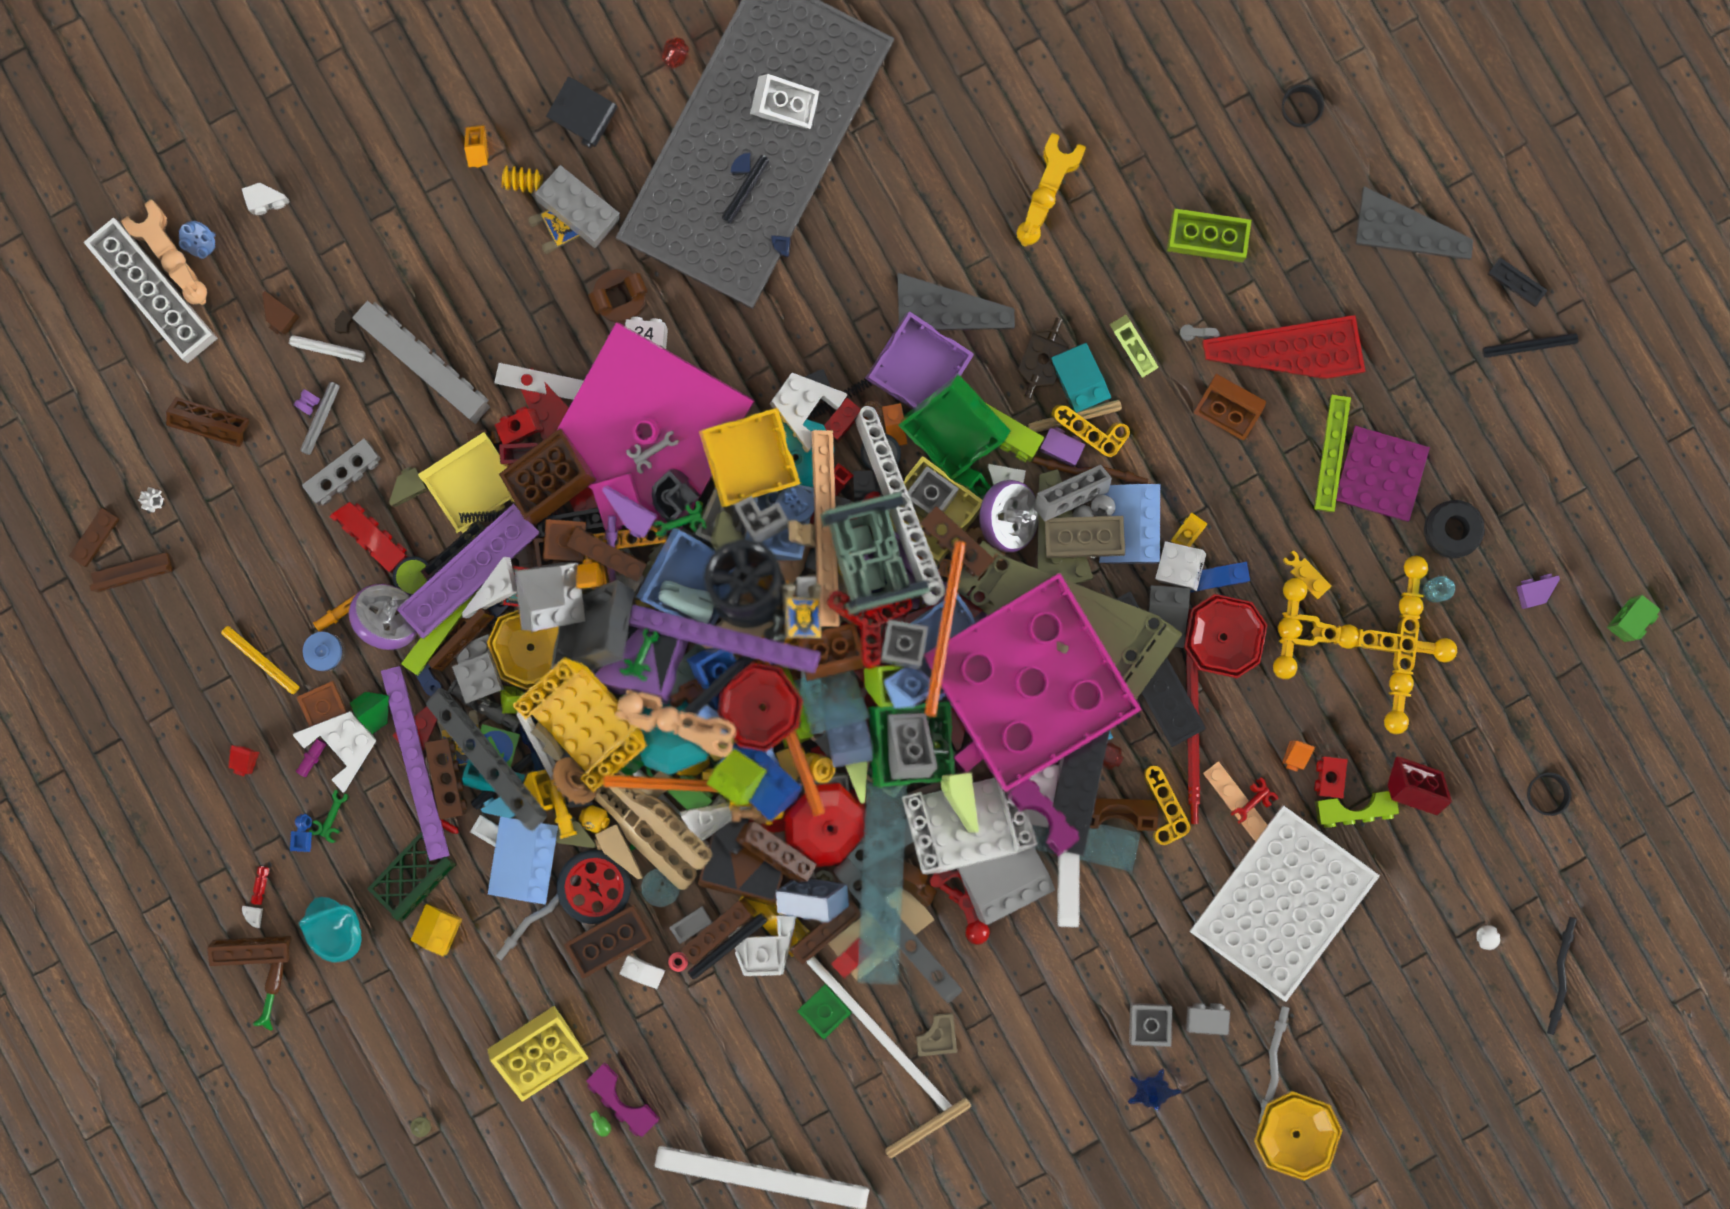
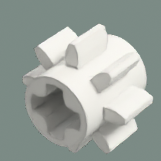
M148 487L147 491H141L140 498L138 499L142 504L141 508L150 512H155V508H162L161 505L164 498L160 495L161 491Z

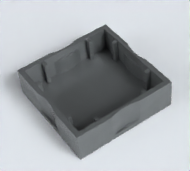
M616 580L597 587L590 592L582 593L585 621L558 626L551 669L564 658L586 665L590 671L623 660L634 590Z

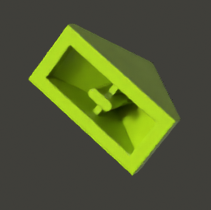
M502 686L503 690L500 691L502 714L518 713L512 705L524 695V692L517 686Z

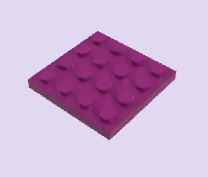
M1354 426L1339 478L1336 501L1409 522L1430 447Z

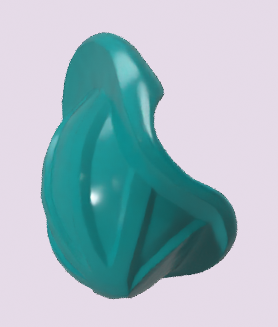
M315 898L307 907L305 917L298 924L307 944L314 953L326 961L337 963L351 959L357 954L361 946V928L356 913L349 906L340 905L331 898Z

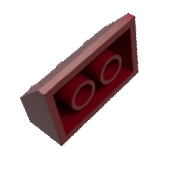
M1399 756L1395 758L1387 784L1391 800L1434 815H1439L1452 803L1442 771Z

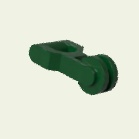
M931 717L928 721L934 756H948V743L942 738V735H937L942 729V721L940 718ZM934 742H938L941 748H934Z

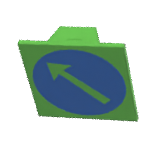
M482 724L480 731L511 768L520 734Z

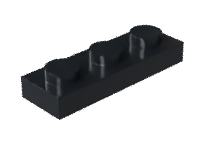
M1501 257L1498 258L1488 272L1489 276L1534 307L1538 305L1548 291Z

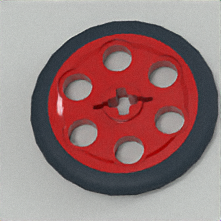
M587 850L570 858L563 866L557 881V895L565 912L577 921L587 924H601L620 913L625 908L631 893V879L628 871L601 850ZM589 862L596 864V871L593 873H588L585 870V866ZM607 869H613L615 872V876L611 880H607L604 877V872ZM573 875L581 877V883L578 886H573L570 883V878ZM587 878L594 884H596L597 882L599 883L597 888L599 889L598 891L602 894V896H600L594 890L590 892L589 889L591 888V886L589 885L590 883L587 881ZM610 888H615L618 891V896L615 899L607 897V891ZM577 894L584 896V903L582 905H576L573 902ZM595 901H600L603 904V908L599 912L592 910V904Z

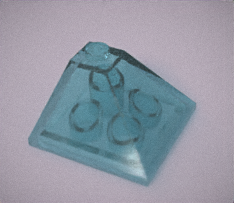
M854 670L807 682L806 678L795 681L798 693L803 699L802 706L811 734L869 719Z

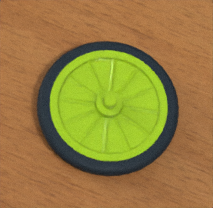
M416 556L404 558L394 568L392 576L394 586L403 590L411 597L427 582L421 570L429 563L423 558Z

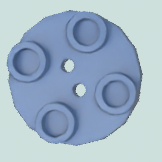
M188 221L179 230V246L190 254L204 259L215 248L214 237L216 234L200 222Z
M789 487L784 489L777 497L776 503H779L788 522L797 520L803 523L813 515L814 498L806 489Z

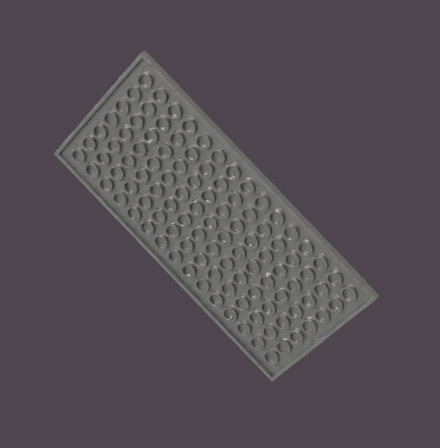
M742 0L620 228L616 239L753 309L781 256L772 245L771 235L791 237L893 44L894 38L820 0ZM769 74L819 91L811 129L776 122L750 114L759 76ZM744 153H750L751 171L760 155L768 157L770 161L733 221L727 223L722 219V216L749 174L731 173L734 160Z

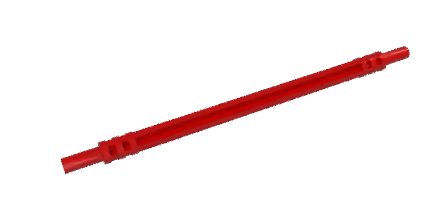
M1191 609L1188 610V623ZM1186 651L1187 695L1199 715L1198 668ZM1198 733L1187 739L1188 805H1190L1191 824H1199L1200 757Z

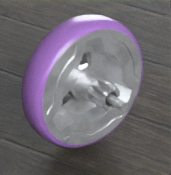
M1016 480L998 482L988 490L983 498L980 507V527L987 542L999 551L1015 552L1021 550L1030 543L1036 533L1039 514L1034 509L1036 497L1024 483ZM1014 500H1015V508L1012 507V504H1013Z
M375 584L363 588L355 595L349 608V619L353 630L363 641L376 648L394 650L408 645L415 639L418 633L400 613L398 615L394 614L410 596L403 590L386 584ZM369 608H374L378 610V612L375 614L374 612L369 610Z

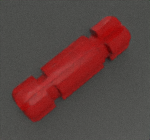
M259 866L257 870L258 877H256L254 883V895L251 897L252 904L261 905L263 901L262 894L265 892L266 876L269 874V868Z

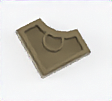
M953 1013L933 1015V1023L930 1029L924 1034L916 1036L918 1057L957 1053Z

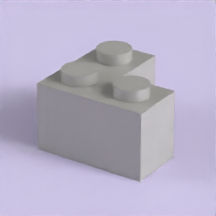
M750 496L734 505L737 514L753 541L761 543L789 528L788 519L779 503L760 511L753 497Z
M1193 1003V1007L1188 1006L1186 1030L1194 1033L1228 1035L1230 1011L1218 1003H1210V1007L1205 1006V1004Z

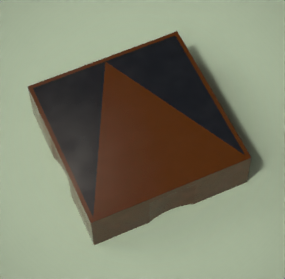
M785 831L770 832L786 843ZM713 833L709 844L712 857L702 869L699 886L723 893L737 894L748 900L775 907L776 890L780 888L783 873L745 847L738 854L732 853L729 856L715 838V833Z

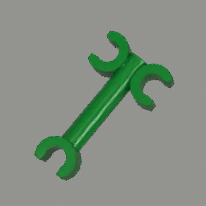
M697 501V508L695 510H691V507L686 505V510L690 515L667 523L662 521L654 522L655 528L662 527L661 531L656 532L657 537H664L668 530L691 523V528L694 532H697L696 525L698 523H702L703 528L706 529L707 524L701 515V504Z
M647 628L643 630L644 641L633 664L631 660L624 659V663L629 665L627 669L620 668V672L623 675L637 676L641 681L647 680L646 676L641 674L643 671L650 672L651 669L648 665L642 663L651 643L656 642L659 638L657 631H654L653 635L648 637L649 630Z
M335 790L332 794L334 802L324 824L320 821H313L314 824L318 825L319 829L316 832L309 830V832H312V835L325 837L330 843L336 842V840L331 838V833H340L339 829L331 828L341 803L346 802L349 796L344 794L343 798L339 799L337 796L339 790Z

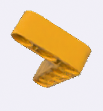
M652 526L649 531L659 532L662 530V527L655 528ZM630 529L617 531L618 543L615 545V548L625 549L662 544L666 542L668 536L667 533L664 537H657L656 535V539L650 541L647 534L644 538L640 536L632 544L628 540ZM605 533L593 534L607 543ZM585 555L586 560L592 559ZM601 564L605 585L609 583L607 566Z

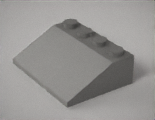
M1034 847L1013 855L958 868L978 919L986 925L1055 891L1050 875Z

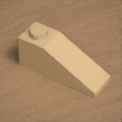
M618 824L595 835L597 839L594 841L598 850L602 849L607 856L637 879L643 878Z

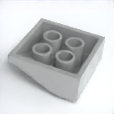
M562 562L515 571L522 630L537 631L585 621L582 589H577L578 563Z

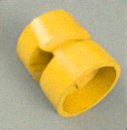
M806 753L804 756L813 780L820 783L831 780L835 772L832 760L815 753Z

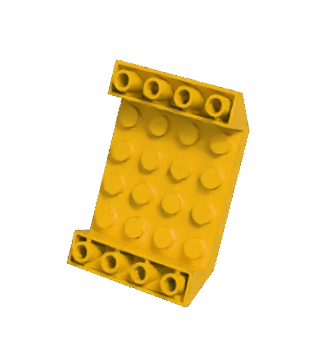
M567 658L559 662L512 705L525 720L533 715L551 733L555 740L585 771L580 779L592 792L603 784V777L605 775H614L646 747L641 728L630 724L628 720L616 716V713L619 712V701L586 665Z

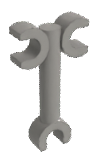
M669 431L665 435V439L642 452V447L639 444L635 445L637 448L636 454H633L630 449L626 450L627 455L633 458L637 464V471L640 474L643 473L641 469L642 464H646L649 469L652 467L651 462L646 460L647 458L668 445L675 446L679 443V440L675 442L669 440V436L674 433L673 431Z

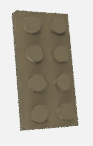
M1123 516L1051 518L1045 521L1046 558L1125 556Z

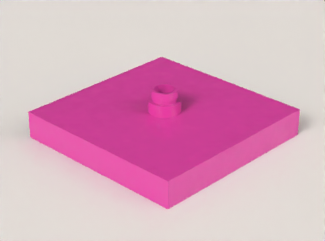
M616 323L558 429L561 428L590 467L597 479L592 484L632 473L641 505L658 515L654 522L662 521L667 523L652 504L651 494L654 484L670 469L674 468L681 471L689 478L688 482L700 494L690 505L691 510H694L696 502H699L712 479V473L699 431L746 418L755 400L623 324ZM669 431H673L674 433L669 436V440L671 442L679 440V443L675 446L668 445L647 458L646 460L651 462L652 467L649 469L646 464H642L641 469L643 473L640 474L637 471V464L633 458L627 455L626 450L630 449L633 454H636L637 448L635 445L639 444L642 447V452L665 439V435ZM685 509L674 520L685 517L690 514ZM685 525L679 527L681 531L683 530Z
M1060 573L949 638L941 688L1004 792H1007L1141 710ZM1057 641L1069 647L1067 653L1057 650ZM936 647L923 654V658L931 671L933 669Z

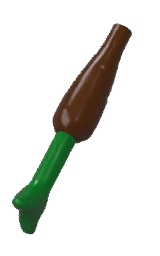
M283 962L272 963L265 982L264 990L267 995L263 1012L252 1023L254 1026L262 1025L267 1030H273L270 1013L274 996L281 987Z

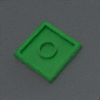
M826 983L797 1010L823 1039L832 1033L852 1013Z

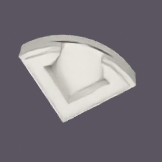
M242 906V913L247 922L255 928H260L263 908Z

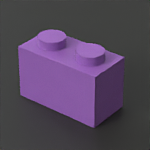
M1055 427L1054 429H1049L1039 451L1075 467L1086 444L1082 443L1083 440L1074 435L1069 437L1065 435L1064 430Z

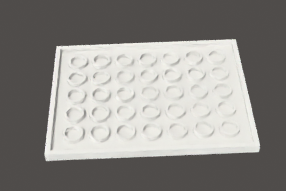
M1282 805L1190 929V932L1286 1002L1380 875Z

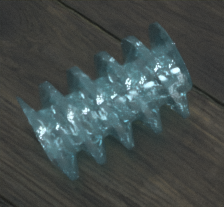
M1445 576L1428 580L1423 587L1424 597L1432 603L1448 600L1455 593L1454 582Z

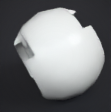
M1485 925L1478 929L1476 938L1482 949L1492 950L1499 945L1500 934L1497 933L1495 927Z

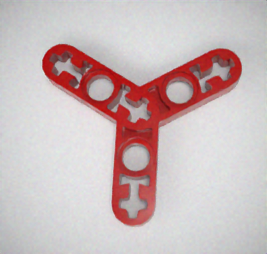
M833 591L827 598L828 607L861 627L862 664L868 669L876 668L882 658L881 627L888 624V620L894 621L906 615L912 608V600L907 599L877 607L873 610L858 612V615L854 616L849 615L847 606L844 609L842 608L845 603L851 601L850 597L841 591ZM836 597L839 598L837 604L834 603ZM900 603L906 604L905 608L901 607L896 611L895 608L898 607ZM883 609H888L891 612L890 618L882 615ZM870 618L873 619L871 625L868 624ZM873 636L876 644H869L866 641V637ZM871 650H874L872 658L876 659L873 663H871L870 659H867L871 655Z

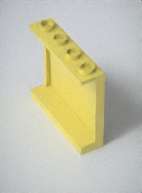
M485 432L418 474L455 528L456 533L461 531L463 534L473 523L472 516L471 523L468 521V516L467 523H465L464 517L463 523H461L459 512L461 516L463 512L465 516L467 512L469 516L470 512L473 515L474 512L478 514L479 511L481 514L483 511L485 513L486 511L490 513L493 510L498 512V510L500 511L505 507L504 503L508 500L514 502L499 475L508 466L500 464V454Z

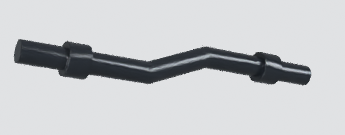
M1569 917L1566 930L1562 933L1561 939L1563 941L1556 962L1559 991L1553 1010L1551 1009L1549 1015L1551 1019L1547 1033L1555 1035L1558 1021H1561L1563 1014L1561 1010L1567 992L1565 960L1570 942H1573L1575 936L1573 932L1577 921L1573 917Z

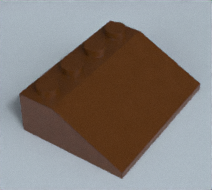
M561 428L499 473L524 520L533 525H537L597 480L586 461Z

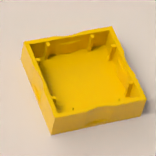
M778 408L699 431L722 507L739 503L750 496L755 498L800 484L793 458L786 444V434Z

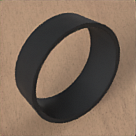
M1296 85L1290 88L1282 100L1283 117L1290 125L1303 128L1312 125L1320 119L1324 111L1322 95L1317 89L1309 85ZM1305 92L1316 100L1318 113L1311 123L1298 124L1286 115L1284 103L1291 94Z
M1544 773L1530 782L1527 789V799L1531 807L1537 812L1547 816H1554L1562 813L1570 804L1571 788L1562 776L1555 773ZM1540 777L1554 778L1563 788V801L1553 811H1540L1531 801V787Z

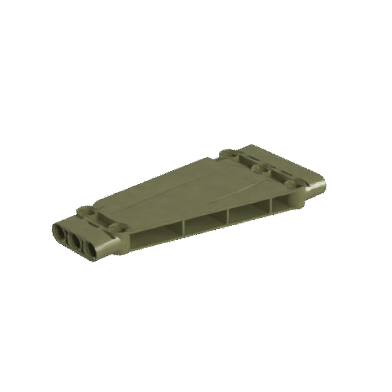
M982 541L980 546L992 557L996 553L998 555L980 581L977 580L979 578L977 575L973 577L965 570L967 567L965 565L960 573L957 592L989 615L1054 575L1007 558L985 541ZM975 552L968 562L976 560L977 555ZM1005 559L1008 565L1005 570L997 568L996 563L998 560ZM1064 580L1123 680L1129 675L1125 683L1136 700L1178 642L1182 632L1155 614ZM973 585H975L973 591L970 593L969 596H967L969 590L972 588ZM977 591L985 594V599L982 602L974 600V594ZM1151 618L1158 620V626L1154 629L1148 626V621ZM1128 650H1134L1136 654L1135 658L1131 661L1125 658Z

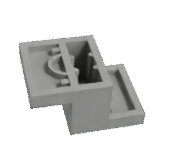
M490 634L471 641L456 657L458 665L452 667L466 704L503 690L496 665L487 645Z

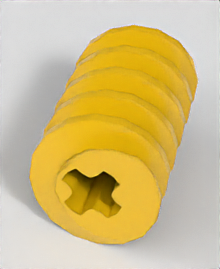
M505 165L502 173V189L505 185L506 190H510L513 187L514 191H518L520 187L521 191L525 192L528 187L529 193H533L534 190L537 191L543 185V173L539 175V171L536 169L534 174H532L531 168H528L527 172L524 173L523 167L520 168L519 172H516L515 166L509 171L508 165Z

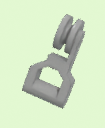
M1184 325L1180 330V335L1185 341H1191L1195 336L1205 339L1220 337L1216 328H1194L1192 325Z

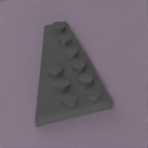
M1365 186L1362 188L1355 244L1458 259H1471L1473 239Z
M898 273L899 323L907 312H911L933 326L936 331L1015 328L1014 308Z

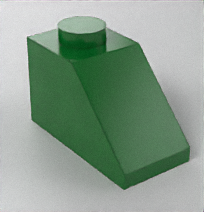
M970 468L953 480L963 485L982 500L991 488L980 472Z

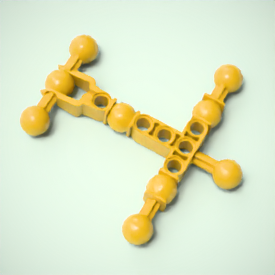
M1411 556L1404 563V573L1409 580L1407 592L1401 593L1403 597L1399 602V611L1402 615H1399L1401 620L1398 623L1397 634L1373 630H1358L1350 624L1336 627L1320 622V619L1316 616L1298 615L1299 602L1306 597L1308 592L1307 586L1299 578L1287 580L1283 586V594L1288 600L1287 612L1282 613L1284 618L1278 625V632L1282 637L1279 640L1282 644L1281 656L1277 657L1273 663L1275 675L1281 679H1290L1296 674L1298 667L1296 660L1293 658L1294 645L1311 647L1317 643L1333 642V644H1339L1345 649L1361 647L1394 653L1393 667L1395 670L1392 671L1394 674L1389 680V687L1392 691L1389 692V695H1394L1392 711L1388 712L1385 716L1384 725L1392 734L1405 732L1409 725V719L1404 713L1405 698L1411 697L1409 693L1414 686L1411 676L1413 672L1411 670L1415 665L1416 652L1433 654L1438 661L1443 663L1452 661L1457 654V646L1451 639L1441 638L1435 643L1418 641V619H1420L1419 615L1424 608L1421 600L1424 595L1419 594L1420 579L1424 578L1428 572L1426 560L1420 556ZM1407 620L1413 624L1411 631L1405 628L1404 624ZM1300 621L1313 624L1311 640L1298 639L1303 631ZM1326 629L1332 630V639L1325 637ZM1365 634L1370 635L1372 638L1370 645L1363 641ZM1384 637H1388L1391 640L1389 647L1383 645ZM1404 640L1410 642L1408 650H1405L1402 646ZM1401 659H1405L1408 662L1406 669L1400 667Z

